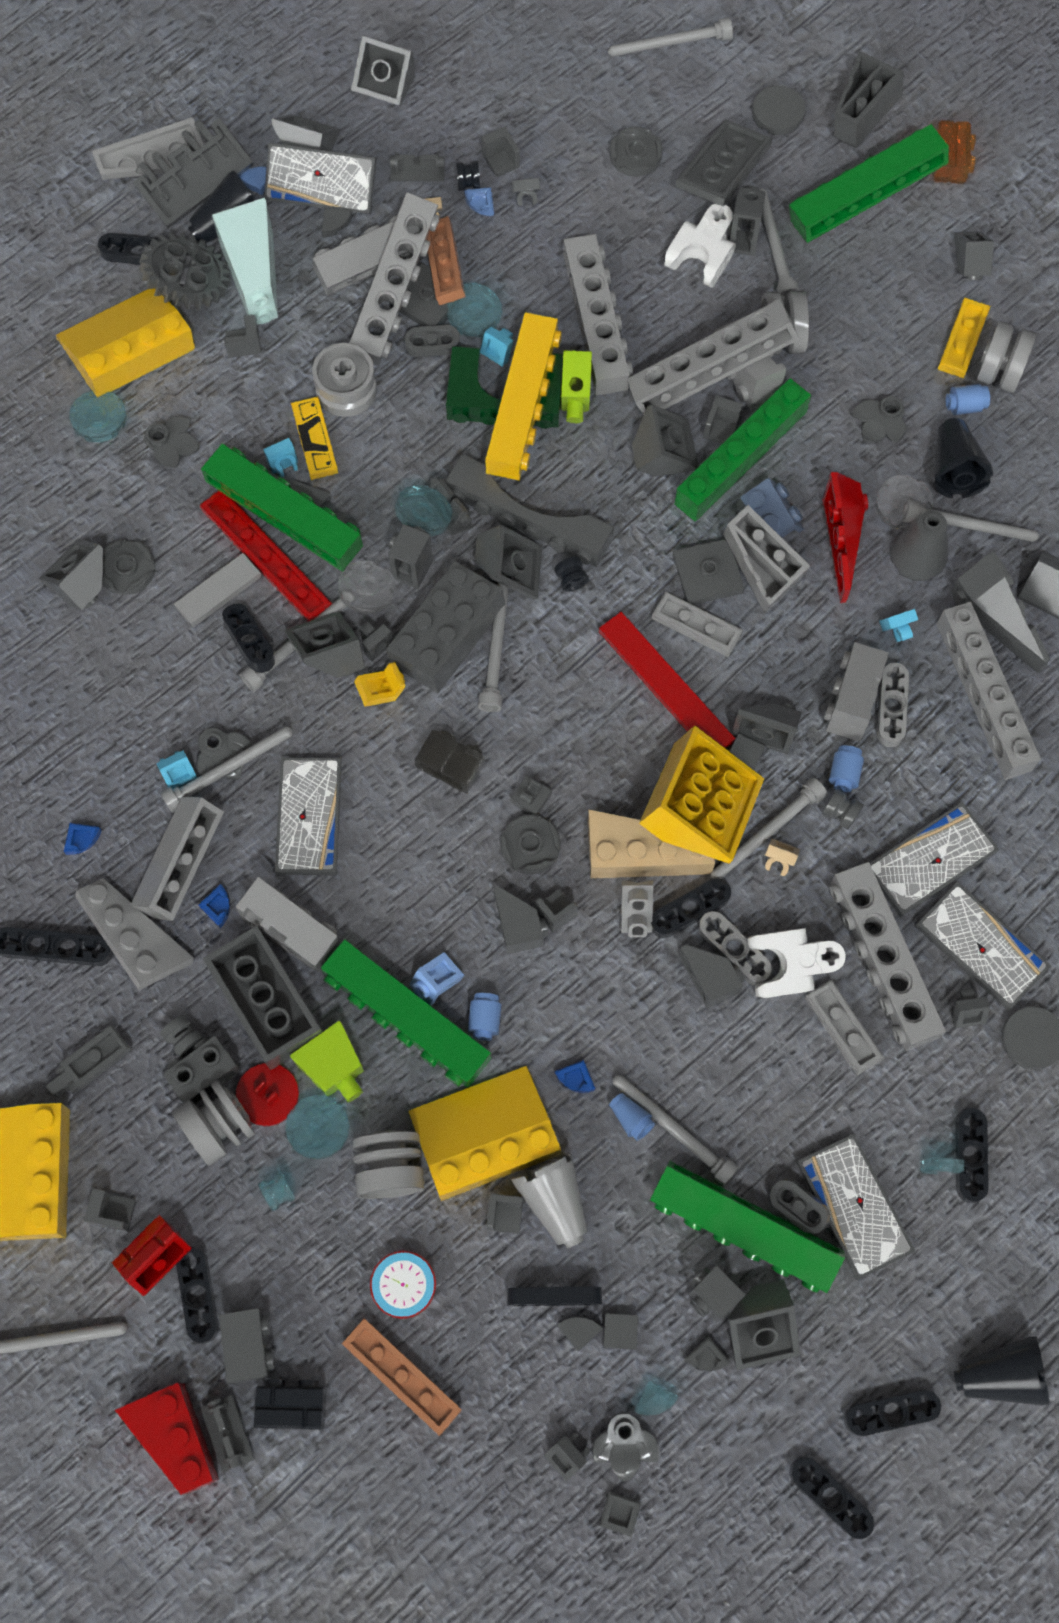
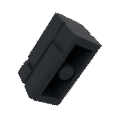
M266 1379L265 1386L256 1387L254 1428L324 1430L327 1390L324 1387H319V1381L299 1380L298 1387L285 1386L286 1380Z

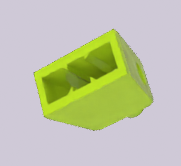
M589 351L563 352L561 410L567 411L566 421L569 423H582L583 413L589 411L592 352Z
M340 1021L290 1055L295 1065L327 1097L339 1090L346 1101L351 1102L363 1093V1090L354 1078L359 1076L364 1070Z

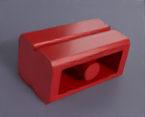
M158 1215L111 1263L128 1284L142 1296H145L192 1247L161 1215Z

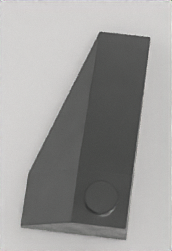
M995 551L990 552L957 579L952 589L953 599L957 605L971 602L982 627L1039 673L1044 670L1050 661L1049 655L1036 628L1031 624L1028 625L1025 620L1024 610L1026 607L1023 601L1017 602L1009 587L1014 584L1009 572Z

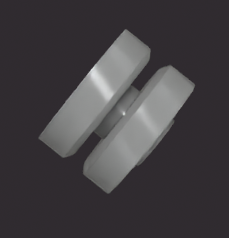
M803 290L789 291L784 302L779 292H764L761 308L781 299L799 337V340L785 348L789 354H804L807 349L809 335L808 303L805 292ZM783 348L774 352V355H779Z
M998 321L992 338L989 337L980 360L982 365L976 381L990 385L994 382L998 371L1002 370L1003 373L999 382L1000 389L1014 393L1028 361L1037 333L1022 329L1017 334L1014 344H1010L1013 325Z
M338 343L332 344L318 354L313 363L312 373L316 394L323 409L332 415L340 417L357 416L366 411L374 402L377 393L373 361L367 351L355 344Z

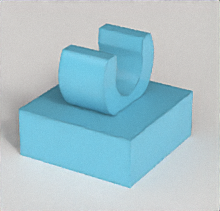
M491 326L484 333L480 353L503 367L509 361L514 341L511 338L514 333L506 328L498 331Z
M289 438L263 449L272 473H277L280 477H283V469L292 466L294 471L298 470L297 456Z
M915 609L879 620L882 631L893 629L895 640L899 642L913 637L908 623L917 621L918 617Z
M184 750L177 751L174 755L166 759L162 758L160 762L156 763L168 787H180L197 778Z

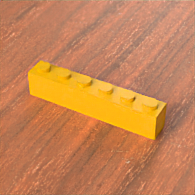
M526 312L524 314L485 459L486 474L520 481L522 470L527 471L530 461V453H527L528 446H534L537 429L533 428L535 420L540 421L543 411V404L540 403L541 396L546 397L550 380L546 379L547 373L553 372L556 355H552L554 348H559L561 343L562 331H558V319Z

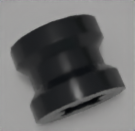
M472 161L468 165H464L462 162L456 163L458 190L463 191L466 187L479 189L478 161Z
M579 557L566 558L554 567L556 576L562 580L561 587L565 592L577 590L589 581L588 574L581 568L582 561Z

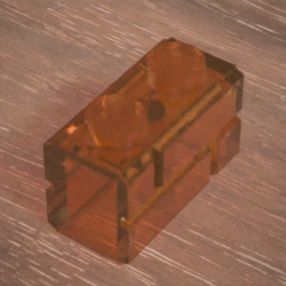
M941 120L938 123L937 132L949 145V161L947 165L934 171V181L942 183L951 181V183L964 184L968 174L973 173L975 168V156H971V151L975 147L976 134H971L970 122L957 121L954 123V121Z

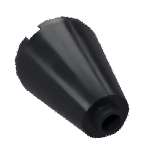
M234 170L226 175L189 219L192 225L188 229L195 236L197 242L203 239L205 243H208L218 238L212 217L213 214L255 201Z
M948 419L938 428L935 468L936 489L947 498H953V495L962 494V498H968L982 492L991 483L990 477L991 475L993 476L992 466L966 422L962 419Z
M1037 1336L1027 1337L959 1363L960 1370H953L957 1391L964 1390V1395L967 1398L1040 1406L1050 1404Z

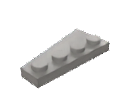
M192 117L93 150L92 154L102 180L145 176L138 166L142 161L149 166L154 175L164 174L153 161L151 155L155 152H158L170 169H172L173 166L168 161L167 156L186 143L181 135L184 130L192 134L200 147L204 145L200 134L196 130L194 118Z
M104 878L76 890V899L138 990L193 964V956L144 913L131 906V902Z

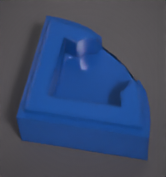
M70 823L63 852L66 855H75L88 850L98 840L102 831L101 828Z
M221 884L198 904L200 909L219 928L227 921L230 913V900Z
M584 1060L554 1071L558 1081L571 1091L578 1093L595 1091V1086Z

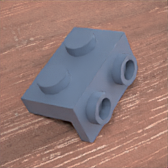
M767 478L740 497L745 507L749 505L782 538L793 530L797 532L804 530L800 522L803 517L795 505H790L787 497L790 496L789 492L781 482L776 483L772 479Z

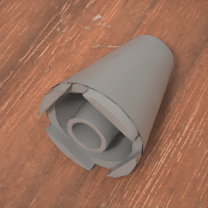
M565 1153L556 1156L557 1161L546 1160L519 1173L517 1177L511 1180L557 1245L565 1244L566 1248H570L584 1241L582 1235L587 1232L573 1158L571 1153Z

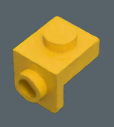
M395 662L389 663L384 671L358 675L354 681L365 707L396 701L405 688L404 676L399 672Z

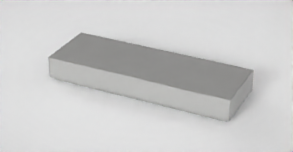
M242 553L175 602L174 606L190 626L194 628L262 577L261 573Z
M668 592L664 593L652 614L653 620L727 657H730L743 633L742 629Z
M832 979L805 995V1000L856 1076L884 1059Z

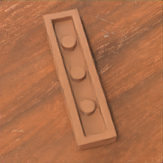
M449 216L439 220L436 231H430L427 238L428 241H431L428 255L435 295L439 306L466 297L453 226Z
M365 1318L342 1343L344 1347L439 1436L442 1435L462 1411L457 1404Z

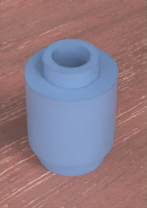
M980 384L951 387L950 392L946 394V407L948 410H951L953 415L982 412L983 409L988 408L990 405L989 389L987 386H981Z
M843 745L838 748V752L834 753L829 783L834 785L835 790L840 789L843 792H851L852 789L859 787L864 762L862 751L859 748Z
M491 993L474 994V1000L470 1002L468 1032L473 1034L474 1039L490 1041L492 1036L499 1034L502 1004L499 1003L498 995Z

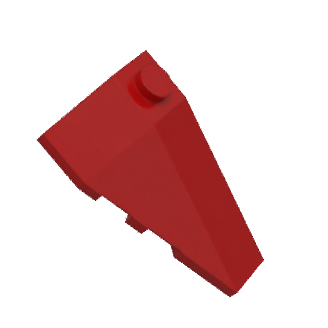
M831 472L822 501L840 603H845L851 591L864 513L868 510V497L866 493H862L860 482L838 472Z

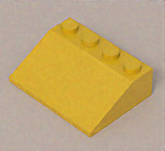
M155 288L147 289L56 334L58 341L97 399L195 349L190 327L170 302H164L162 295L154 296Z
M694 726L674 743L639 824L663 842L729 864L734 859L764 778L698 727Z
M527 1066L408 1111L415 1131L420 1136V1145L441 1201L561 1155L560 1145Z
M62 1103L28 1104L0 1109V1241L66 1238L70 1109Z

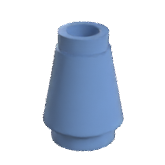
M624 1093L618 1094L610 1102L609 1106L612 1108L628 1137H633L638 1141L645 1137L655 1126L651 1119L652 1115L626 1097Z

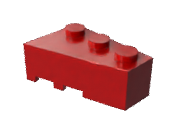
M175 1383L115 1410L180 1495L189 1494L219 1480L185 1383Z

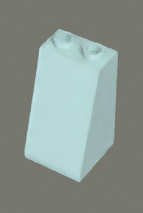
M265 198L213 214L212 217L220 248L228 263V268L247 315L255 314L257 325L266 324L278 318L274 236Z

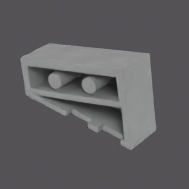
M733 321V322L728 323V324H726V325H724V326H721V327H719V328L714 329V333H715L716 331H719V330L723 329L724 327H726V326H728V325H730V324L736 322V321ZM774 353L727 377L729 380H733L738 398L741 402L745 401L749 410L762 406L783 385L786 367L783 363L777 365L771 357L774 356Z
M749 505L727 524L723 535L765 614L805 576L810 565Z
M854 642L851 652H844L840 668L845 669L842 678L837 676L832 690V694L837 695L834 704H828L824 720L829 721L826 729L827 732L861 741L871 719V709L877 697L878 686L882 679L889 652Z
M259 877L236 905L245 924L251 928L257 926L264 937L317 973L321 971L322 965L340 945L336 935L337 930L325 921L319 923L312 917V913L299 904L295 905L285 894L271 887Z

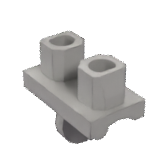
M653 880L641 883L622 881L621 933H628L629 937H646L647 932H652Z

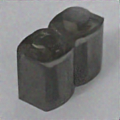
M432 730L415 758V767L467 794L485 765V757L478 747L472 744H467L466 746L456 742L455 736L444 730L440 732Z

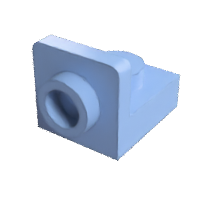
M444 952L417 969L410 982V987L418 997L431 1006L440 994L460 982L464 974Z

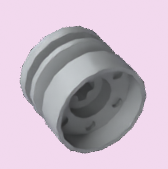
M217 1079L211 1083L212 1088L217 1094L216 1098L212 1100L205 1089L200 1091L205 1106L199 1109L188 1099L171 1111L188 1140L209 1167L227 1155L222 1142L223 1139L228 1137L236 1146L242 1144L235 1133L237 1129L240 1128L248 1139L255 1135L251 1127L249 1115L233 1092L221 1085Z
M387 1130L374 1132L352 1141V1150L365 1152L354 1156L353 1162L357 1165L369 1166L368 1170L355 1175L356 1197L361 1199L392 1198L416 1194L425 1190L423 1168L407 1164L408 1161L421 1156V1150L409 1148L420 1143L418 1133Z

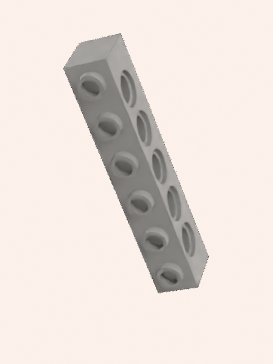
M406 192L350 340V344L358 345L367 351L376 365H380L382 357L387 359L393 344L389 342L392 332H398L402 317L398 316L401 306L406 308L412 294V292L408 291L411 281L416 283L421 270V266L417 265L420 256L426 257L431 241L427 240L429 232L436 231L440 216L436 215L438 204ZM415 225L421 229V232L413 234L407 228ZM400 251H408L412 257L410 259H402L398 253ZM398 276L403 282L399 285H394L389 282L388 278ZM382 301H388L393 305V308L383 310L378 304ZM373 326H378L384 333L380 336H374L369 332V329Z
M596 234L564 239L563 257L585 351L592 352L591 378L595 395L626 391L629 388L627 378L633 376L631 361L626 362L625 355L628 353L625 337L621 338L619 331H622L620 314H615L614 312L616 297L614 290L609 291L608 284H611L610 271L608 267L604 268L602 262L605 261L603 244L598 245Z
M778 299L627 378L634 401L644 415L647 407L651 404L666 409L799 340V337L781 299Z
M968 602L943 610L936 625L1004 780L1032 772L1041 760L1040 755L972 603Z
M867 862L835 874L831 881V886H829L830 894L834 902H839L844 912L842 913L843 923L848 931L852 930L856 939L854 946L859 958H864L869 968L867 970L868 979L873 987L877 986L882 997L879 999L882 1011L886 1016L890 1015L894 1024L892 1032L895 1040L899 1045L903 1044L905 1051L941 1038L946 1030L870 863ZM852 896L863 897L866 901V906L861 907L854 904ZM872 923L876 925L879 934L873 935L868 933L864 924ZM877 952H887L891 957V962H882L878 958ZM890 980H900L904 985V991L894 990L890 985ZM903 1008H912L917 1014V1020L907 1019L903 1014Z

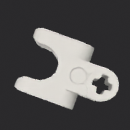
M714 204L707 209L698 226L685 221L666 252L664 266L676 270L686 259H700L706 264L702 283L713 288L729 263L736 246L735 243L727 240L731 233V223L733 220L731 208L727 205L723 207Z
M806 928L750 935L747 938L748 946L751 949H769L776 953L780 960L778 974L773 979L757 983L755 986L756 997L769 998L815 990L813 975L837 971L845 962L846 954L844 948L835 941L808 942ZM830 952L831 958L826 959V961L822 960V954Z

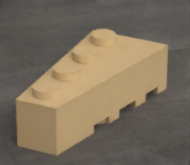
M589 810L590 879L709 875L713 871L715 859L663 842L641 826L639 819Z

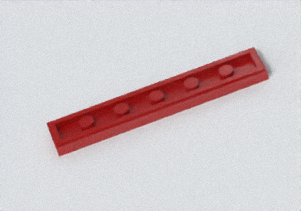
M218 490L200 504L201 510L244 553L251 563L307 622L314 620L332 605L327 597L234 500Z
M622 612L599 628L598 632L687 732L696 726L725 749L734 743L736 738Z

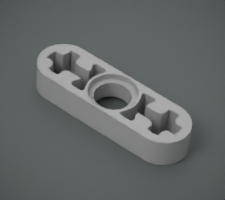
M890 663L884 668L879 687L877 738L886 747L898 746L906 734L909 672L900 663ZM892 672L897 673V678H900L897 682L896 690H891L893 680L890 675ZM894 698L900 702L901 709L890 711L886 708L885 701ZM890 720H895L893 730L896 735L894 738L889 737V733L885 732L890 725Z
M712 911L704 914L698 927L701 937L720 956L728 958L732 966L737 965L746 982L756 986L757 983L767 981L772 971L769 960L759 950L751 949L748 946V939L721 913ZM707 921L710 923L717 921L719 923L718 931L723 936L726 931L730 933L723 939L722 944L717 942L721 936L713 930L709 933L706 930L708 927ZM730 941L740 942L744 949L743 953L739 956L730 955L726 950L727 943ZM748 953H751L753 956L750 957L749 961L755 967L759 964L764 967L762 970L764 976L759 974L752 976L750 974L752 970L751 965L745 962L744 966H741L739 963L747 957Z

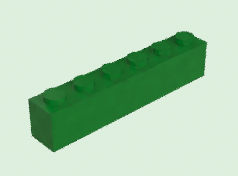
M932 124L923 129L916 130L911 136L890 145L888 149L867 158L858 166L844 171L840 176L828 183L821 184L817 189L805 196L795 199L794 202L789 204L790 221L805 242L809 243L947 165L949 161V145Z
M789 378L677 488L674 505L696 522L807 413L811 394Z
M221 444L201 468L204 479L208 484L342 572L363 547L361 532L355 525L350 522L343 523L337 519V515L327 507L320 508L314 504V500L304 492L297 493L291 489V485L281 477L274 478L263 465L258 462L253 464L248 461L245 455L235 447L230 449L226 445Z
M345 939L322 965L321 970L325 976L323 981L336 992L341 988L349 995L347 1000L359 1010L365 1007L373 1013L371 1019L383 1029L389 1026L398 1033L395 1036L396 1039L407 1048H411L413 1045L422 1052L420 1057L433 1068L437 1064L447 1071L444 1076L454 1085L459 1087L463 1084L469 1088L491 1061V1052Z
M669 1161L650 1201L656 1203L654 1207L660 1212L670 1216L672 1213L684 1218L683 1222L687 1226L701 1231L703 1228L713 1233L712 1237L723 1245L730 1246L732 1243L743 1249L742 1254L757 1262L762 1259L772 1264L771 1268L778 1274L789 1277L791 1274L801 1279V1284L805 1288L816 1293L819 1290L828 1293L845 1259V1251L813 1234L805 1233L788 1221L672 1161Z

